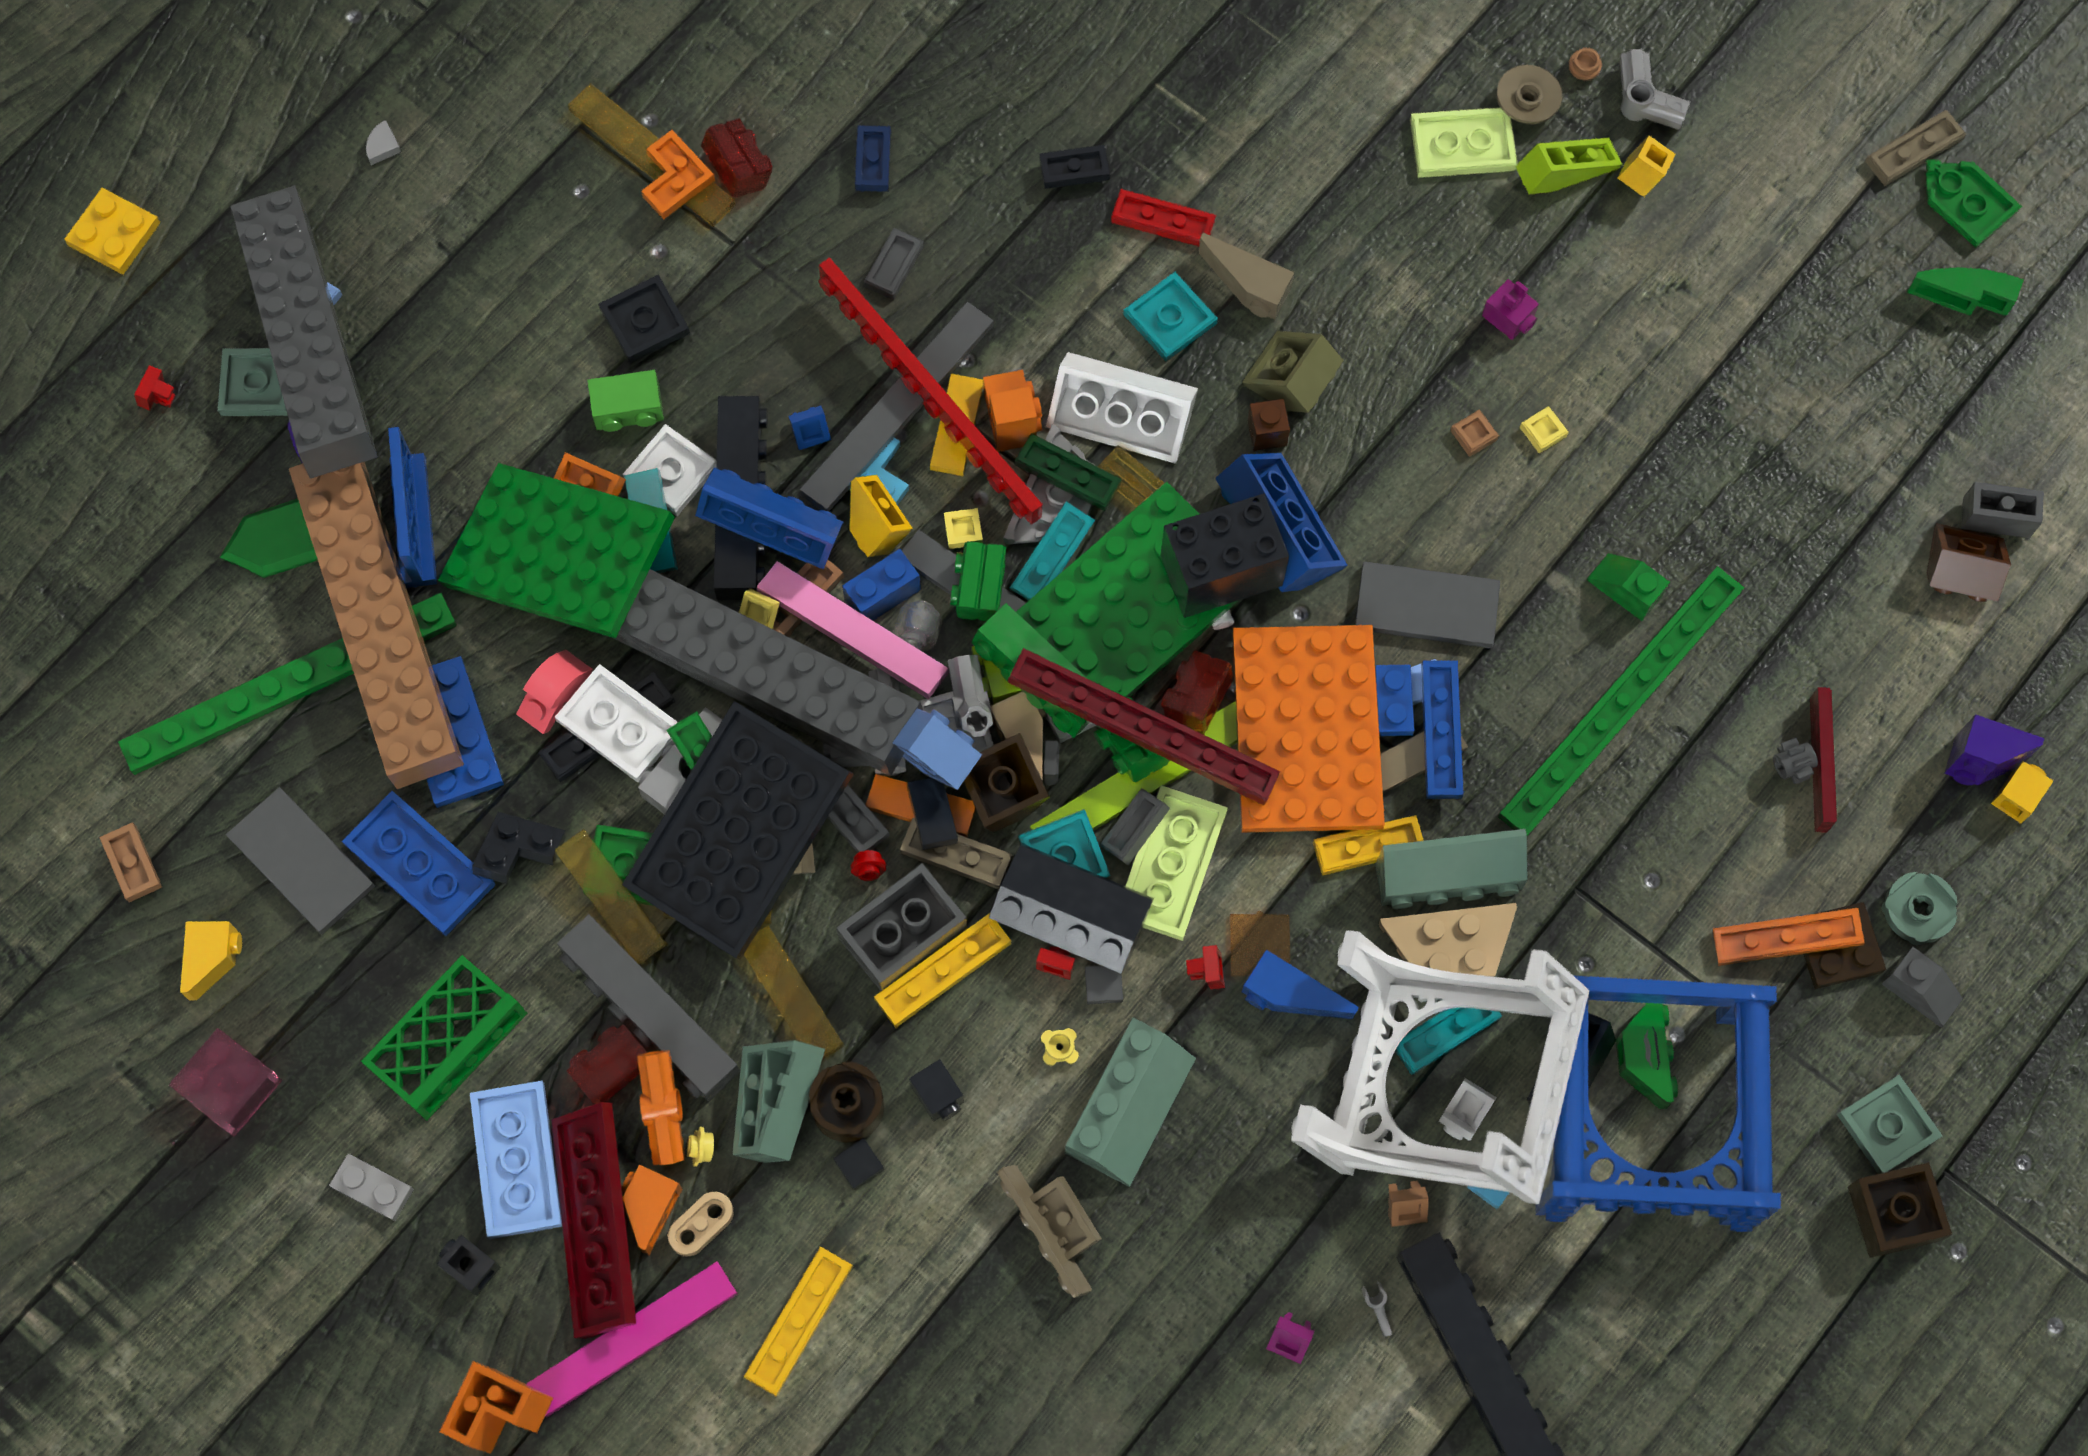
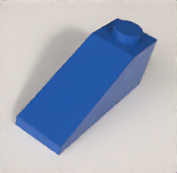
M1268 950L1264 952L1241 991L1247 995L1245 1000L1259 1010H1264L1266 1007L1271 1011L1353 1019L1359 1009L1352 1002Z

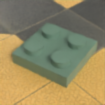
M270 348L222 349L218 412L220 416H288Z
M1900 1075L1837 1114L1878 1174L1888 1172L1943 1136Z

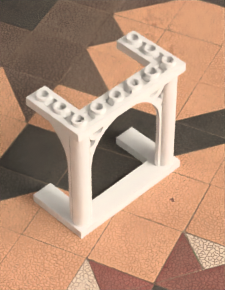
M1346 930L1343 943H1341L1338 949L1337 965L1365 986L1369 992L1366 1002L1361 1008V1022L1358 1034L1352 1043V1057L1349 1069L1343 1077L1344 1088L1341 1100L1335 1109L1334 1121L1313 1106L1300 1105L1298 1115L1292 1124L1291 1141L1340 1174L1353 1176L1355 1169L1511 1192L1525 1203L1539 1205L1589 989L1546 951L1532 950L1525 980L1448 972L1412 964L1387 955L1360 932ZM1414 998H1418L1420 1003L1427 1001L1424 1008L1419 1009ZM1397 1002H1405L1409 1009L1408 1018L1403 1022H1397L1394 1019ZM1452 1008H1474L1551 1018L1521 1147L1502 1133L1489 1131L1483 1153L1426 1145L1404 1134L1395 1123L1389 1111L1385 1086L1387 1070L1394 1051L1404 1036L1414 1026L1435 1013ZM1391 1027H1392V1028H1393V1033H1392V1036L1388 1039L1389 1033H1390V1029H1391ZM1374 1094H1375V1095H1376V1100H1375L1374 1105L1371 1106L1372 1100H1373V1096H1374ZM1373 1115H1381L1382 1121L1380 1126L1374 1132L1364 1134L1367 1119ZM1388 1131L1392 1132L1391 1142L1384 1139Z

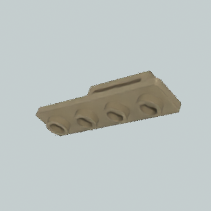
M1016 1165L1006 1166L998 1170L997 1173L1001 1178L1000 1184L1003 1191L1009 1198L1015 1201L1021 1211L1019 1213L1020 1219L1035 1234L1043 1257L1047 1261L1052 1262L1059 1274L1058 1281L1061 1287L1068 1294H1071L1073 1298L1091 1292L1092 1288L1074 1258L1102 1238L1064 1176L1057 1177L1034 1194Z

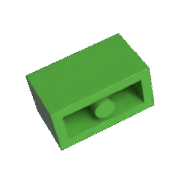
M655 370L588 379L592 417L596 430L613 432L620 430L624 426L638 425L646 427L655 424L657 421H664L659 382Z

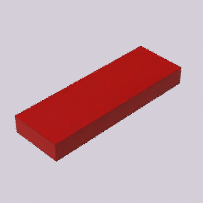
M1124 189L1120 190L1111 217V223L1198 247L1202 233L1211 236L1216 221L1215 214Z

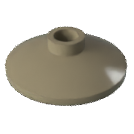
M1521 65L1508 70L1501 77L1497 87V100L1501 109L1512 119L1526 124H1538L1549 120L1557 113L1562 102V89L1557 79L1547 70L1533 65ZM1523 98H1528L1532 102L1525 101Z

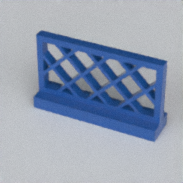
M399 427L388 428L399 568L406 588L437 584L426 457L424 453L411 454Z

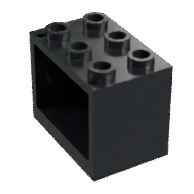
M1264 493L1164 525L1160 557L1184 618L1283 586L1289 554Z

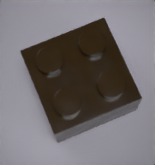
M1929 1162L1860 1178L1848 1186L1870 1258L1940 1242L1952 1235Z

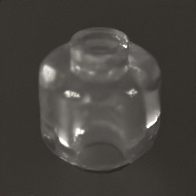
M926 601L907 603L899 611L893 634L922 652L928 651L937 642L942 626L941 614Z

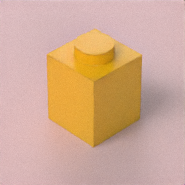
M1648 136L1627 158L1618 179L1645 197L1666 175L1676 154L1651 136Z
M2022 761L2013 770L1991 804L2019 823H2022L2033 813L2053 783V780L2047 777L2045 771L2040 767Z

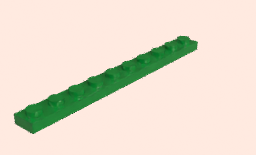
M1717 566L1506 805L1498 818L1513 830L1526 829L1528 837L1737 599L1745 587Z
M442 593L412 606L423 641L457 626ZM341 638L118 741L130 771L134 775L354 674L344 640Z

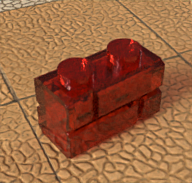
M739 118L728 121L724 125L721 123L710 126L706 130L701 147L733 198L746 195L748 192L753 193L763 190L767 186L772 173L771 161L767 155H762L756 145L754 133L750 129L747 130Z
M1195 650L1189 661L1183 660L1176 675L1178 681L1174 689L1168 688L1166 690L1161 707L1164 708L1166 717L1204 735L1233 681L1232 665L1229 662L1215 657L1211 658L1210 655Z
M624 1024L618 1029L615 1026L608 1028L599 1036L598 1041L600 1043L589 1052L586 1049L580 1051L569 1062L571 1067L566 1072L593 1105L608 1101L640 1074L637 1056L648 1052Z

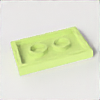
M1501 108L1411 114L1410 123L1418 178L1516 171L1517 159L1511 117Z

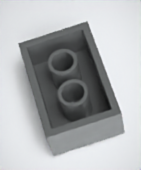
M922 863L836 929L839 940L881 992L967 929V918Z

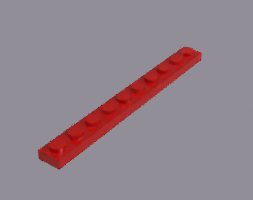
M829 257L820 263V279L818 282L822 290L829 297L834 295L840 302L839 307L845 317L850 321L854 319L859 324L862 336L870 345L874 343L882 351L881 356L887 366L892 370L896 368L902 374V381L912 394L917 392L924 400L923 405L930 416L934 419L939 417L945 424L944 429L949 438L956 444L960 442L967 450L966 455L974 467H982L988 474L987 479L992 488L999 494L1003 492L1010 500L1009 505L1015 515L1020 519L1025 517L1031 525L1042 518L1043 504L832 259Z

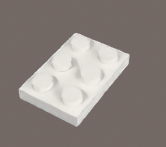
M600 664L555 716L556 722L636 782H639L643 773L653 766L662 755L665 747L672 741L666 729L678 723Z

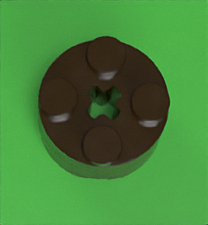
M842 1062L841 1064L827 1067L816 1076L811 1085L809 1104L813 1119L819 1130L830 1139L844 1143H856L862 1138L865 1139L871 1135L879 1126L884 1114L883 1093L875 1075L865 1066L854 1062ZM851 1096L854 1105L843 1109L839 1100L846 1101Z

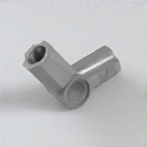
M1631 49L1629 52L1621 54L1619 63L1623 99L1620 109L1625 118L1631 121H1640L1645 118L1680 130L1690 101L1655 90L1651 80L1649 53H1645L1642 49ZM1633 98H1639L1643 102H1637Z
M963 655L949 659L948 667L954 695L952 697V707L956 727H962L963 730L970 732L973 737L983 736L986 734L987 729L993 725L988 694L983 689L978 655Z

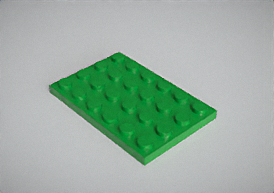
M498 463L438 581L446 588L616 638L675 517L670 511Z
M1165 482L1018 609L1016 613L1087 679L1127 698L1132 696L1238 601L1187 618L1183 617L1160 557L1164 525L1198 515L1199 513L1168 482Z

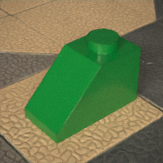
M1610 553L1605 556L1587 578L1588 582L1640 621H1643L1659 602L1670 584V581L1643 561Z

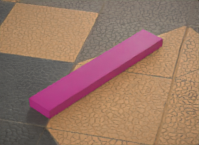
M717 1261L637 1312V1324L606 1332L526 1385L553 1397L545 1415V1418H547L738 1294Z

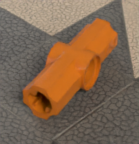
M670 1050L639 1054L637 1059L642 1086L640 1109L643 1124L648 1127L653 1165H667L684 1161L686 1158L680 1121L683 1119L682 1102L679 1090L675 1089Z

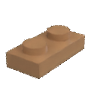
M133 822L99 837L123 895L129 903L162 888L137 826Z

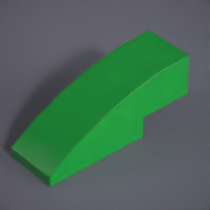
M1938 268L1917 272L1908 287L1907 293L1971 316L1976 306L2007 316L2017 301L2024 279L1985 269Z

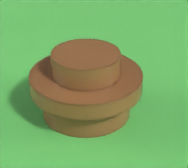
M1582 48L1576 51L1569 61L1571 74L1577 79L1584 81L1596 78L1602 68L1599 54L1590 48Z

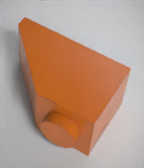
M639 1165L636 1172L630 1171L623 1182V1202L638 1247L642 1253L650 1256L683 1189L678 1182Z

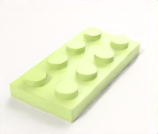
M1161 785L1157 799L1165 803L1170 810L1138 851L1126 887L1154 898L1143 928L1183 941L1228 807Z

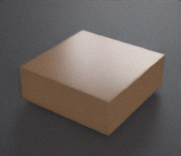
M1480 409L1454 424L1450 430L1469 457L1494 443L1499 437Z

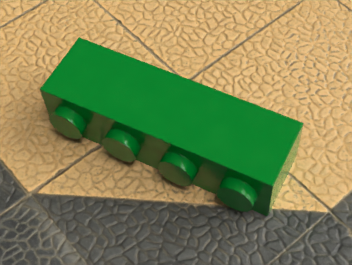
M1007 603L977 630L971 642L980 657L986 661H991L1000 669L1001 675L1006 681H1008L1023 648L1085 677ZM1021 689L1034 707L1043 709L1052 718L1054 725L1060 731L1070 734L1073 738L1090 723Z

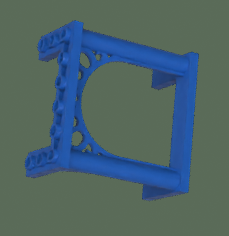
M1574 976L1589 989V995L1554 1138L1549 1186L1541 1194L1539 1205L1536 1204V1215H1545L1546 1221L1566 1222L1568 1217H1573L1584 1205H1595V1210L1602 1212L1618 1211V1206L1633 1207V1212L1639 1214L1656 1213V1208L1671 1209V1214L1677 1216H1690L1694 1214V1210L1708 1211V1216L1719 1218V1225H1730V1230L1735 1232L1753 1231V1227L1761 1225L1764 1220L1769 1219L1772 1214L1781 1208V1193H1773L1769 1008L1777 1001L1776 986ZM1588 1000L1718 1007L1716 1009V1024L1735 1025L1736 1115L1727 1141L1710 1160L1700 1166L1682 1172H1653L1627 1162L1606 1144L1593 1122L1589 1107ZM1740 1133H1741V1140L1737 1139ZM1586 1141L1594 1143L1597 1146V1151L1584 1159V1152L1589 1151ZM1730 1150H1739V1156L1736 1160H1742V1167L1735 1160L1729 1158ZM1608 1159L1613 1164L1612 1175L1605 1181H1594L1590 1176L1592 1165L1598 1160ZM1716 1165H1722L1731 1170L1736 1179L1734 1188L1728 1189L1718 1184L1713 1175V1168ZM1620 1173H1629L1633 1176L1634 1181L1631 1185H1629V1180L1615 1184L1619 1179ZM1659 1178H1665L1668 1186L1660 1187L1658 1184ZM1693 1178H1705L1710 1189L1702 1184L1697 1185L1696 1188L1692 1182ZM1648 1181L1650 1182V1186H1644Z

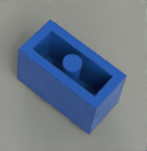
M898 549L842 585L844 600L848 606L874 621L920 591V575L901 549Z

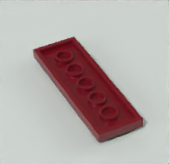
M600 1102L551 1119L574 1339H586L637 1324L612 1103Z

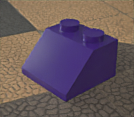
M1975 714L1955 736L1944 774L1954 777L1953 779L1963 785L1983 784L2014 770L2022 761L2026 762L2043 745L2044 738Z

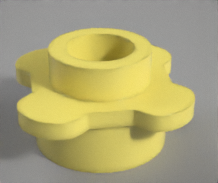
M1066 1028L1064 1031L1056 1030L1052 1032L1051 1030H1046L1041 1035V1041L1045 1044L1043 1061L1049 1066L1055 1065L1056 1062L1064 1061L1068 1064L1075 1063L1079 1056L1074 1046V1041L1077 1037L1076 1032L1070 1028ZM1058 1044H1062L1063 1049L1058 1050L1056 1046Z
M699 1127L698 1130H695L694 1135H689L687 1156L692 1157V1164L696 1167L698 1163L711 1162L714 1151L713 1133L704 1132V1127Z

